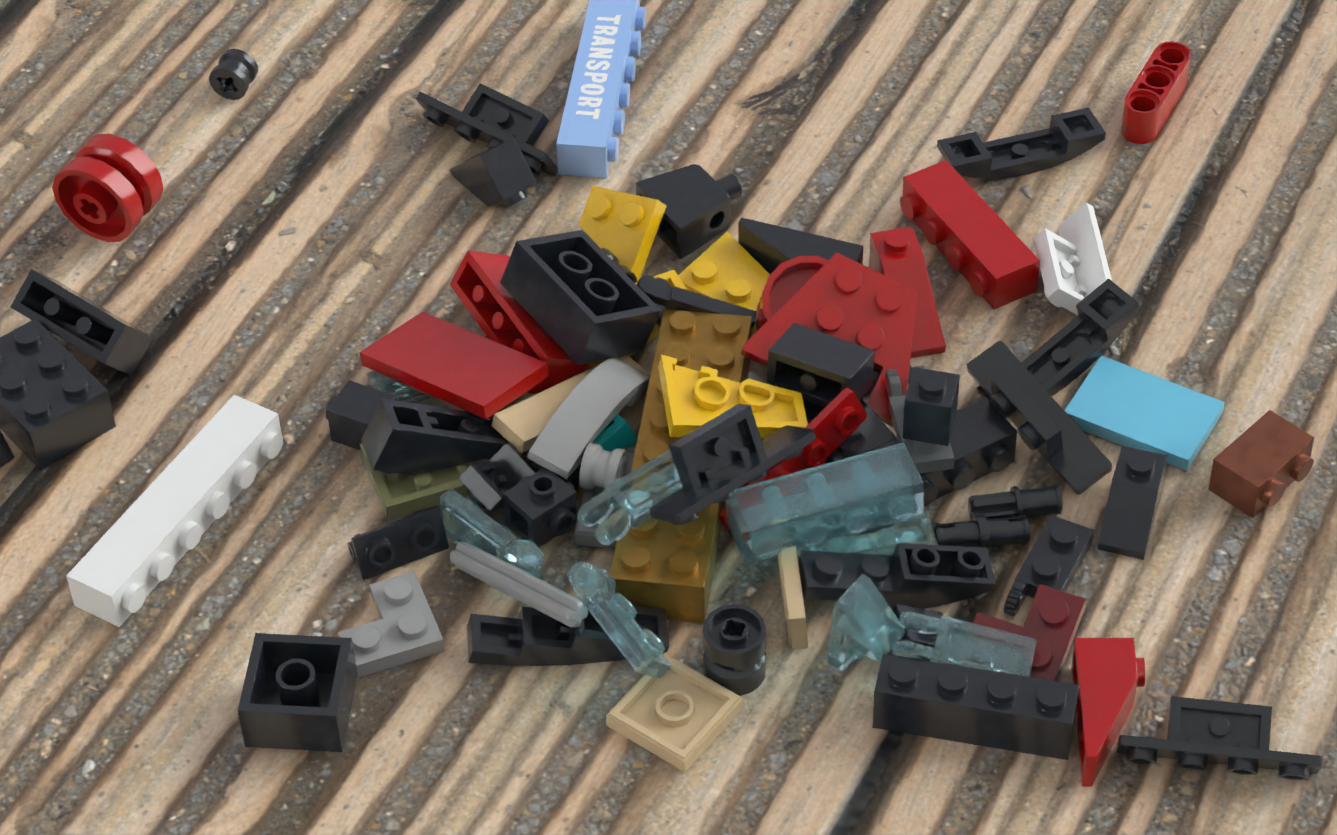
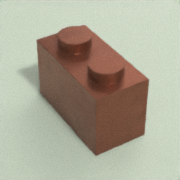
M1269 410L1213 459L1208 490L1254 518L1266 506L1273 507L1281 499L1285 489L1295 480L1300 482L1308 475L1314 462L1313 458H1311L1315 437Z

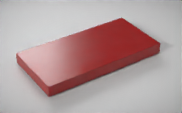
M425 312L416 315L359 352L362 366L484 419H488L549 377L546 362Z

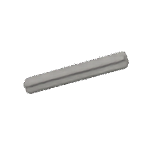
M459 542L456 549L450 552V561L455 563L456 568L569 627L575 628L580 626L582 619L588 616V609L583 606L582 600L468 542Z

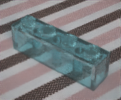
M904 442L733 490L734 495L725 500L727 523L744 564L759 559L772 558L780 553V551L796 547L798 549L805 546H815L826 540L851 533H861L872 527L894 521H903L924 513L923 481Z

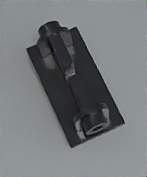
M438 506L421 510L417 514L366 533L356 534L351 538L352 541L347 543L352 559H357L363 580L450 548Z

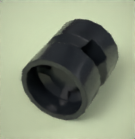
M731 604L721 606L712 611L704 620V676L739 696L756 690L764 681L766 673V625L764 619L756 610L744 605Z

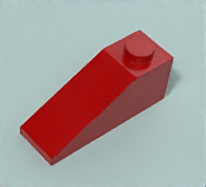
M913 227L870 233L869 268L917 290L911 358L944 353L946 345L925 258Z
M1075 638L1071 673L1072 684L1079 685L1076 727L1081 781L1084 787L1093 786L1134 707L1136 687L1145 686L1144 658H1136L1134 638Z

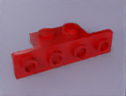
M845 388L810 423L807 421L808 425L805 428L814 430L816 440L803 447V451L799 456L790 460L780 461L768 469L769 472L765 477L756 481L746 482L740 486L742 491L719 513V519L733 539L742 543L753 531L757 530L762 522L785 499L789 498L795 489L817 467L821 466L827 457L849 435L858 429L860 424L867 418V413L855 392Z

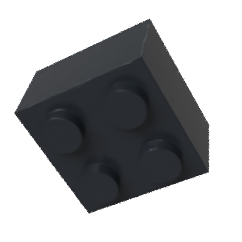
M255 633L238 707V716L245 747L343 752L358 676L352 638Z

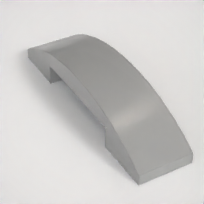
M617 358L608 359L598 365L562 402L528 452L527 458L567 479L581 464L587 445L594 441L625 405L632 407L648 390L650 375Z

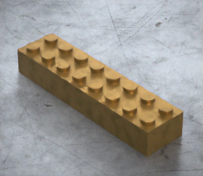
M664 309L609 575L610 603L666 609L667 620L704 624L722 528L719 513L725 508L726 500L712 503L699 511V516L695 520L683 525H673L671 522L652 518L649 511L650 507L683 488L669 448L670 444L682 437H670L658 365L662 354L676 358V365L696 371H700L701 366L718 370V377L742 383L748 378L751 359L740 353L744 344L752 337V316Z

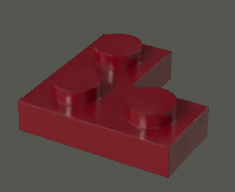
M1039 584L1023 627L977 612L961 652V659L963 662L990 671L1058 681L1084 613L1086 599Z

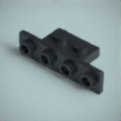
M481 83L462 112L422 92H419L415 98L425 110L423 116L431 123L442 128L445 124L454 127V131L465 140L475 143L479 139L487 143L486 147L488 149L514 137L532 173L539 174L542 170L555 176L558 172V167L549 155L533 147L549 122L543 113Z
M996 342L967 363L968 373L990 396V402L1005 418L1008 417L1014 423L1024 443L1033 451L1037 449L1076 494L1083 493L1112 471V463L1003 342Z
M745 404L735 405L669 445L683 488L650 507L649 511L652 518L671 522L673 525H683L692 522L699 516V511L712 503L723 502L734 495L733 490L741 485L765 477L769 472L768 469L780 461L790 460L799 456L803 451V447L816 440L814 430L786 425L761 440L751 406Z
M1171 696L1167 740L1119 735L1116 744V753L1127 754L1126 760L1132 763L1156 764L1157 758L1177 759L1178 767L1195 770L1207 769L1208 763L1228 765V772L1241 775L1258 774V768L1279 770L1278 777L1289 780H1308L1309 773L1317 774L1323 764V756L1269 750L1272 706Z

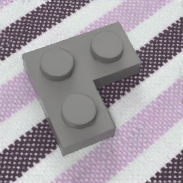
M415 571L369 584L371 597L380 620L338 632V637L352 638L358 672L357 678L445 651L443 637Z

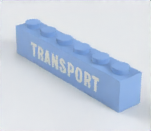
M589 0L556 142L558 175L607 178L610 162H617L619 138L616 137V134L623 135L625 112L622 108H628L630 102V84H627V81L634 82L636 59L633 56H639L641 49V32H638V30L644 31L646 26V7H641L639 0Z

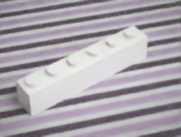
M233 395L66 575L74 606L118 627L132 613L137 612L142 607L145 598L158 583L169 577L174 566L184 554L199 543L202 534L210 525L226 513L229 504L236 496L252 484L256 474L262 467L279 454L283 445V436L278 413Z

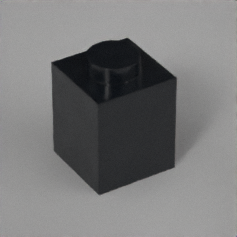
M917 367L913 368L904 402L903 439L949 446L957 415L959 374Z
M349 380L340 393L330 399L326 408V419L329 422L331 441L361 451V439L381 398L396 400V396Z

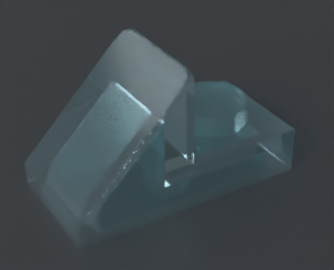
M864 574L834 604L827 663L842 672L845 671L855 658L862 660L865 656H868L874 661H881L882 654H888L904 636L905 632L902 624L875 584Z

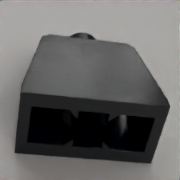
M692 164L637 182L636 195L657 199L667 205L656 234L682 259L728 229L731 224V200L742 195V188L738 179L732 173L714 180L700 165Z

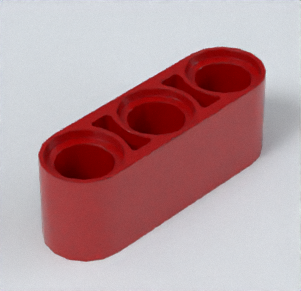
M1174 41L1159 44L1153 51L1125 97L1121 133L1126 140L1136 144H1147L1152 142L1160 133L1186 90L1191 59L1190 49L1186 45Z

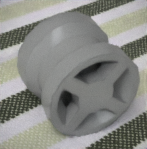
M589 443L581 462L580 487L585 489H593L596 486L603 487L607 493L619 495L627 473V450L616 448L613 451H606L599 444Z

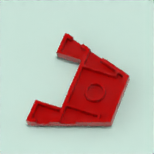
M835 253L744 344L740 354L767 367L768 350L793 323L874 350V369L879 370L881 373L866 404L883 423L893 427L888 410L889 398L885 385V371L897 370L901 380L902 396L906 395L917 290L848 257Z

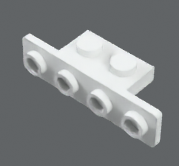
M1086 202L1059 225L1058 231L1060 236L1045 228L1034 238L1037 256L1040 260L1045 296L1054 306L1058 308L1063 307L1078 315L1076 305L1108 278L1112 280L1094 208Z

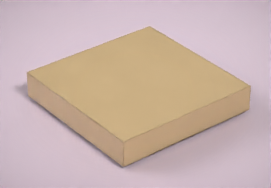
M665 653L606 715V725L681 771L686 772L742 711L743 698Z

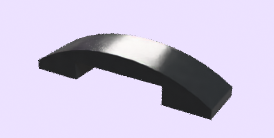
M1084 108L1052 115L1048 129L983 143L977 133L973 132L937 140V148L944 159L962 176L1000 179L1039 172L1067 162L1105 140L1106 132L1091 110Z
M1109 278L1076 305L1078 312L1076 318L1021 362L1051 396L1065 388L1088 369L1118 338L1140 308L1139 303ZM978 386V393L990 401V396L981 386Z

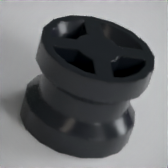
M228 49L220 57L218 65L211 71L209 76L210 85L216 93L226 99H241L246 94L249 84L256 78L258 65L248 53L239 49Z

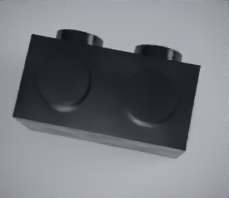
M793 323L768 350L767 384L799 392L802 394L803 400L824 408L845 388L855 392L857 398L861 401L872 388L875 351Z

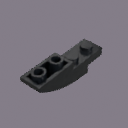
M897 543L892 555L801 550L798 557L803 599L842 601L844 614L889 613L896 604L921 609L942 606L992 591L996 585L988 549L980 547Z

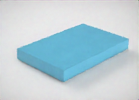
M1101 355L1064 411L1085 432L1121 446L1167 455V464L1188 471L1223 414L1225 402Z

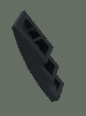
M582 600L583 606L588 609V616L582 619L580 626L575 628L569 627L533 607L522 606L518 618L471 614L467 624L468 663L509 666L577 665L619 661L666 653L669 649L666 609Z

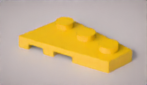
M661 354L658 369L670 437H683L737 404L751 406L761 439L786 425L802 428L808 425L802 394L752 379H746L739 383L718 377V370L701 366L700 371L678 366L676 365V358Z

